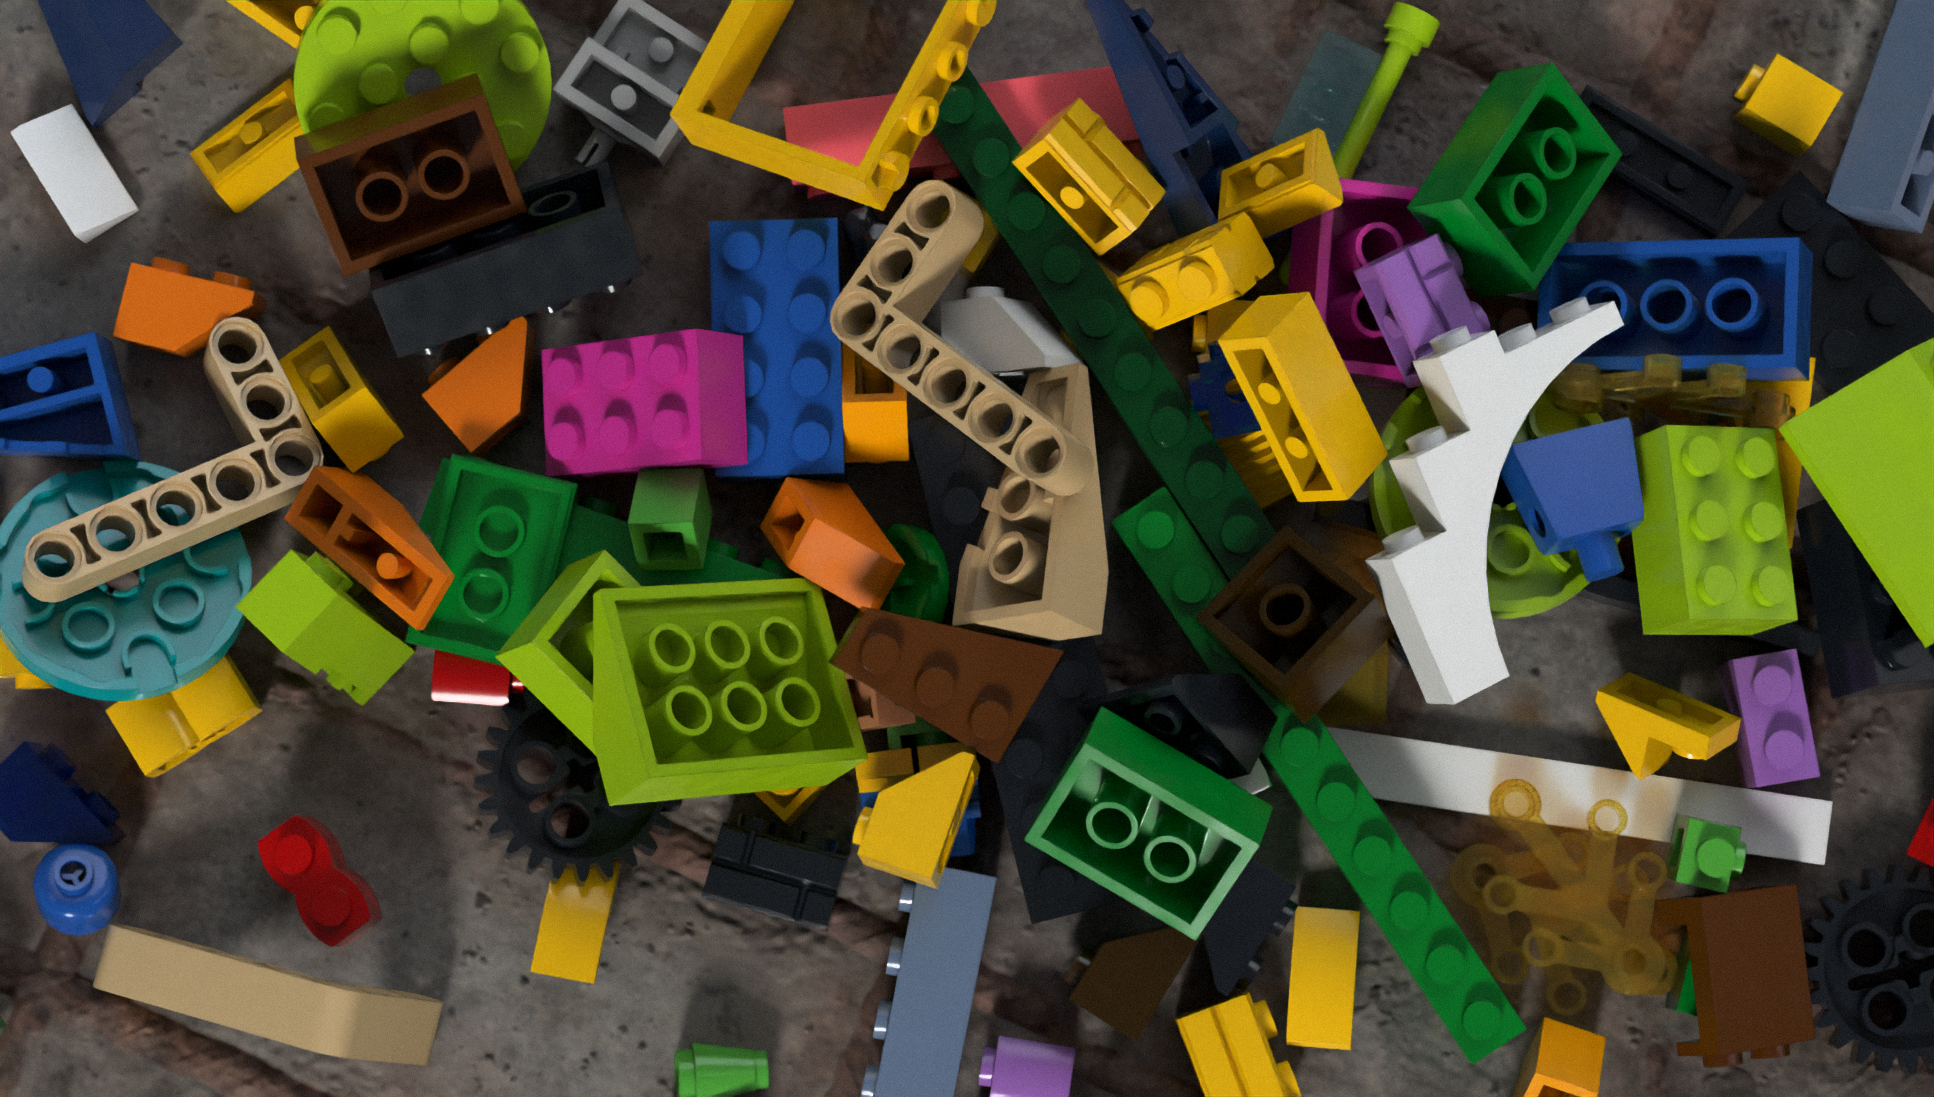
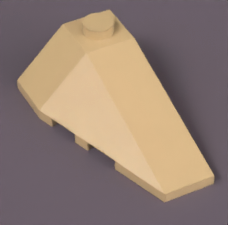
M1074 363L1030 373L1021 397L1085 443L1093 456V474L1088 484L1081 491L1070 496H1058L1021 477L1006 465L998 489L988 487L981 507L988 510L989 514L977 546L967 544L961 559L952 626L995 635L1050 642L1102 634L1109 569L1088 367L1081 363ZM1060 448L1050 455L1046 471L1051 470L1057 464L1060 457Z

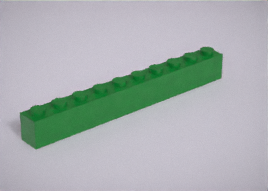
M1162 487L1112 520L1111 527L1209 674L1240 673L1278 717L1261 751L1465 1059L1473 1065L1525 1031L1527 1028L1318 715L1315 714L1306 724L1300 721L1263 690L1195 619L1229 582L1166 487Z

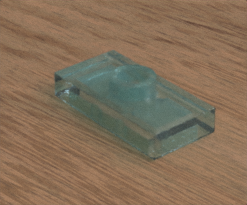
M1326 29L1270 145L1276 147L1319 128L1325 132L1333 158L1383 56Z

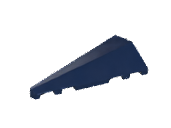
M38 0L86 118L96 129L141 90L137 85L139 81L183 44L146 0Z
M1086 0L1155 180L1166 190L1163 200L1178 238H1183L1218 223L1222 170L1254 157V154L1243 143L1236 132L1240 122L1180 51L1169 54L1150 32L1149 29L1152 27L1154 19L1144 8L1132 10L1124 0ZM1287 228L1262 240L1264 242L1271 240L1275 237L1284 234L1290 228Z

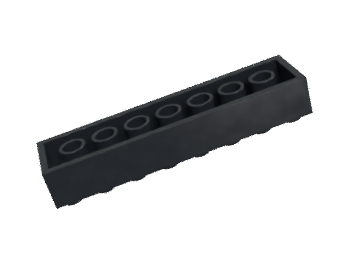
M936 414L908 421V431L934 537L945 554L949 572V597L954 613L961 559L967 544L977 546L989 514L988 510L981 507L988 487L998 489L1006 465L942 416ZM1013 414L1003 421L1000 428V436L1009 430ZM998 635L1064 651L998 764L991 761L1030 922L1035 924L1127 901L1024 841L1043 798L1090 725L1078 711L1082 701L1108 694L1094 637L1087 636L1050 642Z

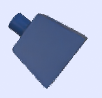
M1629 417L1512 444L1500 475L1539 551L1543 555H1552L1576 549L1586 581L1588 582L1602 580L1622 572L1624 566L1615 539L1629 535L1644 519L1642 493Z

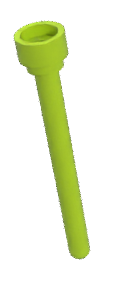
M1394 3L1384 24L1385 29L1388 30L1384 38L1388 47L1333 158L1338 178L1352 179L1411 55L1418 56L1422 47H1430L1440 22L1427 12L1406 3ZM1291 246L1279 269V279L1286 286L1289 285Z

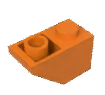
M153 257L151 267L131 262L112 337L129 346L189 359L206 348L210 333L216 324L226 318L236 316L252 320L264 313L267 300L257 292L250 290L252 280L234 274L214 271L213 279L209 281L188 276L191 268L189 265L165 258Z
M523 316L511 320L505 328L498 332L478 335L476 340L480 345L462 361L457 356H454L441 364L427 379L431 387L422 394L423 398L474 456L480 458L528 419L535 330Z
M786 477L760 525V529L787 568L859 609L861 606L880 609L905 565L903 559L848 483Z

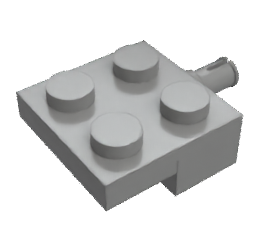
M618 0L594 38L587 37L553 88L559 100L584 115L595 129L574 160L582 167L602 162L606 159L614 145L618 144L635 148L664 167L684 137V133L672 119L670 112L707 47L708 42L643 0Z

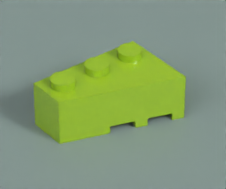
M291 549L235 606L282 653L315 675L321 669L329 674L326 680L339 691L343 688L361 706H364L416 652L358 596L365 587L328 556L324 558L316 551L308 557Z

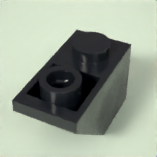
M1252 858L1205 926V930L1201 935L1212 987L1227 997L1234 986L1243 992L1247 989L1264 961L1263 958L1255 954L1268 932L1279 937L1298 907L1297 903L1289 899L1296 886Z

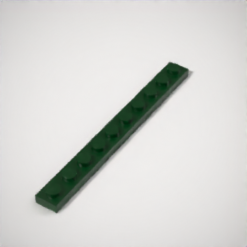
M966 65L961 77L951 83L939 106V115L931 131L1230 582L1277 532L1080 235L1012 163L1022 148Z

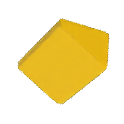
M290 78L284 81L189 153L214 190L235 213L244 211L300 168L296 159L294 137L303 135L304 132L296 110L293 81Z
M1316 128L1222 170L1218 222L1245 212L1252 219L1261 238L1264 239L1343 204L1342 187L1325 132Z

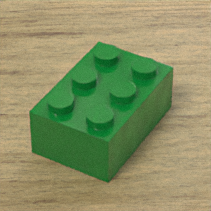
M1553 62L1498 72L1407 206V209L1428 235L1439 233L1442 242L1449 243L1456 250L1463 265L1462 277L1479 298L1534 291L1623 153Z
M1101 706L1043 798L1024 841L1196 941L1260 846L1274 806Z

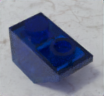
M24 741L0 764V830L11 842L118 844L126 836L115 823L121 817L115 806L96 789H93L88 794L76 782L72 775L77 771V767L55 744L50 742L44 747L41 743Z

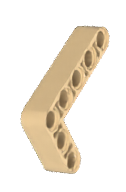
M927 180L917 185L909 193L836 299L830 315L832 331L842 342L1021 477L1058 496L1073 495L1081 491L1088 484L1093 474V456L1085 443L922 323L978 242L984 227L982 211L974 201L944 182ZM950 208L947 219L939 225L942 214ZM913 261L909 274L902 279L905 268ZM876 314L873 326L865 333L869 320ZM921 347L917 361L910 366V359L913 353ZM966 380V388L963 394L954 401L958 386ZM1013 414L1009 430L1000 436V428L1003 421ZM1060 448V457L1057 464L1051 470L1046 471L1050 455Z
M237 316L226 318L216 324L210 333L202 364L205 376L241 448L42 530L33 536L26 546L21 571L23 586L31 596L40 601L50 603L66 600L294 502L314 466L323 465L324 454L298 398L265 333L258 324L248 318ZM230 344L240 346L249 354L250 360L241 364L231 363L223 358L219 348ZM254 400L267 401L276 408L278 416L269 420L259 419L252 415L247 404ZM284 455L295 456L302 461L307 472L299 476L287 475L277 467L275 459ZM223 480H236L244 485L249 496L239 501L228 500L219 493L216 484ZM167 504L178 505L185 509L190 521L181 526L168 525L158 516L157 509ZM107 529L119 530L128 537L131 546L118 552L109 551L101 546L97 541L96 535ZM44 555H58L67 561L71 570L64 576L49 577L39 571L35 561Z
M108 923L92 986L109 993L325 1055L428 1066L443 1006V1001L400 990L332 982L157 932L115 923Z

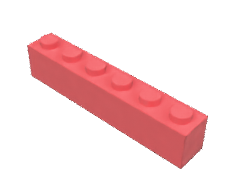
M1111 66L979 83L1022 149L1048 120L1080 97L1092 111L1103 118L1109 130L1135 158L1139 160L1147 159ZM897 93L783 108L786 140L794 145L859 166ZM932 132L927 136H923L910 161L906 181L897 191L908 188L907 180L933 177V180L941 181L942 179L950 185L964 182ZM792 180L795 194L807 193V199L810 201L841 198V196Z

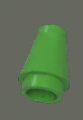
M690 1042L689 1049H677L674 1051L676 1096L734 1097L753 1092L756 1089H767L769 1087L766 1050L753 1051V1049Z

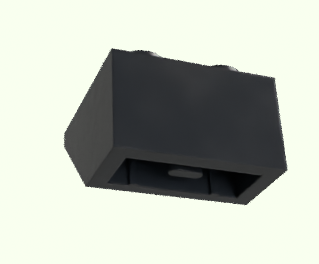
M1240 673L1172 675L1082 701L1078 709L1080 714L1091 724L1099 709L1103 706L1227 780L1251 773L1278 719Z

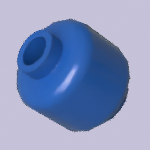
M71 842L57 846L46 853L37 865L32 882L39 913L49 926L62 934L82 936L95 933L108 925L119 909L122 893L116 865L105 851L93 844Z

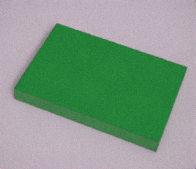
M452 454L430 542L453 572L455 578L425 629L415 630L409 625L405 642L504 666L495 657L496 654L557 579L580 485Z

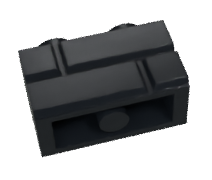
M741 813L737 825L723 822L702 897L825 932L829 931L849 856L836 853L839 840L802 830L799 842L774 836L777 823Z

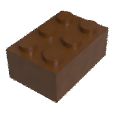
M477 73L294 137L298 165L343 277L527 212L519 183Z

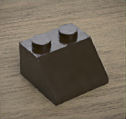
M1284 525L1195 617L1209 635L1263 690L1304 724L1325 705L1395 632L1383 608L1372 593L1287 525Z
M1165 924L1101 939L1093 951L1082 945L1062 977L1071 984L1066 996L1070 1001L1137 1041L1205 928L1196 941L1170 925Z

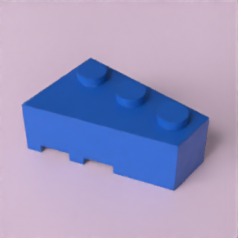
M94 331L0 357L1 456L143 462L112 341Z

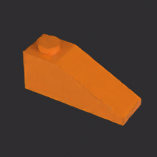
M314 466L284 518L285 521L415 630L425 629L455 578L453 572L403 504L360 469L352 474L348 468Z

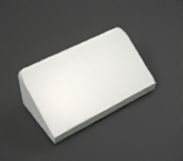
M73 104L21 124L10 131L71 231L84 243H88L139 211Z

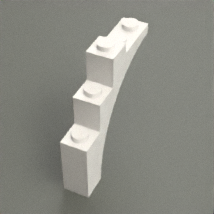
M1586 297L1574 299L1549 311L1553 322L1535 331L1531 323L1511 329L1499 336L1496 335L1495 330L1470 334L1467 326H1461L1430 340L1433 352L1412 361L1439 422V426L1429 428L1408 438L1406 443L1409 451L1388 461L1416 525L1397 531L1384 538L1382 543L1385 550L1366 559L1365 562L1427 703L1455 705L1510 676L1497 642L1490 611L1486 576L1488 528L1491 506L1499 475L1517 432L1528 412L1547 386L1573 359L1588 347L1624 325L1614 301L1589 305Z

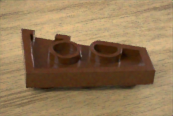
M861 606L828 663L998 764L1064 651L1053 647Z

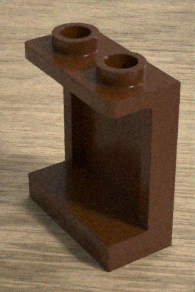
M1797 884L1749 886L1729 889L1727 893L1715 891L1656 900L1659 926L1686 925L1700 1039L1677 1042L1678 1056H1702L1703 1067L1706 1068L1726 1067L1743 1064L1742 1052L1750 1051L1751 1059L1785 1057L1790 1055L1789 1044L1816 1039Z

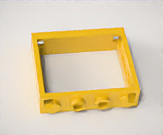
M732 0L670 112L672 119L692 145L884 211L893 192L899 190L905 183L909 173L910 161L923 136H927L933 130L943 98L951 83L958 80L963 74L968 60V51L981 27H985L992 19L997 0H947L859 166H855L729 122L795 1Z

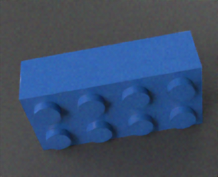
M838 218L709 222L712 331L743 336L748 450L747 465L715 468L716 479L720 484L784 483L786 477L821 481H847L842 414L843 342L833 333L830 324L831 309L842 292L841 230Z
M1800 237L1565 243L1539 283L1537 329L1553 322L1549 311L1580 297H1586L1589 305L1614 301L1624 325L1588 347L1573 359L1555 379L1560 381L1558 384L1809 381L1813 253Z

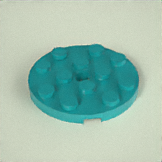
M130 460L102 461V468L86 470L66 476L63 471L33 488L5 517L0 526V636L15 658L41 680L68 693L89 699L104 701L142 700L166 694L191 683L217 664L231 648L246 619L235 606L251 591L252 582L251 558L248 555L238 526L132 571L139 578V584L127 590H114L113 593H110L108 587L103 583L66 600L50 603L34 598L23 586L21 578L26 546L33 536L42 530L177 475L180 472L152 463ZM167 504L157 509L158 516L168 525L181 526L190 521L188 513L178 505ZM107 529L96 535L97 541L101 546L109 551L118 552L131 546L128 537L119 530ZM44 555L35 561L39 571L49 577L64 576L71 570L67 561L58 555Z

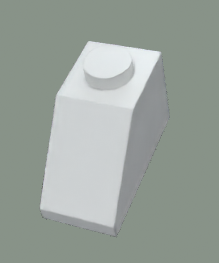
M990 286L972 287L966 289V299L941 302V338L1000 381L1028 379L1032 372L1074 363L1083 364V359L1031 302L1005 298L1004 288Z

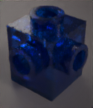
M1218 341L1209 342L1207 344L1209 353L1196 355L1199 372L1187 374L1194 413L1206 410L1210 431L1214 440L1262 430L1242 389L1234 392L1225 390L1226 384L1229 380L1235 378V375Z

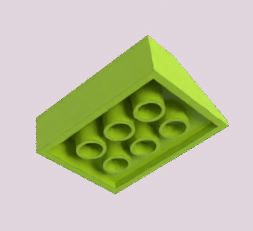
M1934 338L1903 352L1788 420L1778 428L1925 648L1934 644Z
M807 578L604 588L599 589L593 594V745L609 806L825 786L868 759L845 673L828 663L837 648L821 586Z

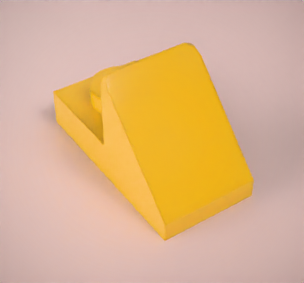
M1631 672L1598 689L1595 700L1633 774L1640 780L1645 779L1667 765L1671 759L1672 751L1689 759L1707 760L1737 741L1742 719Z

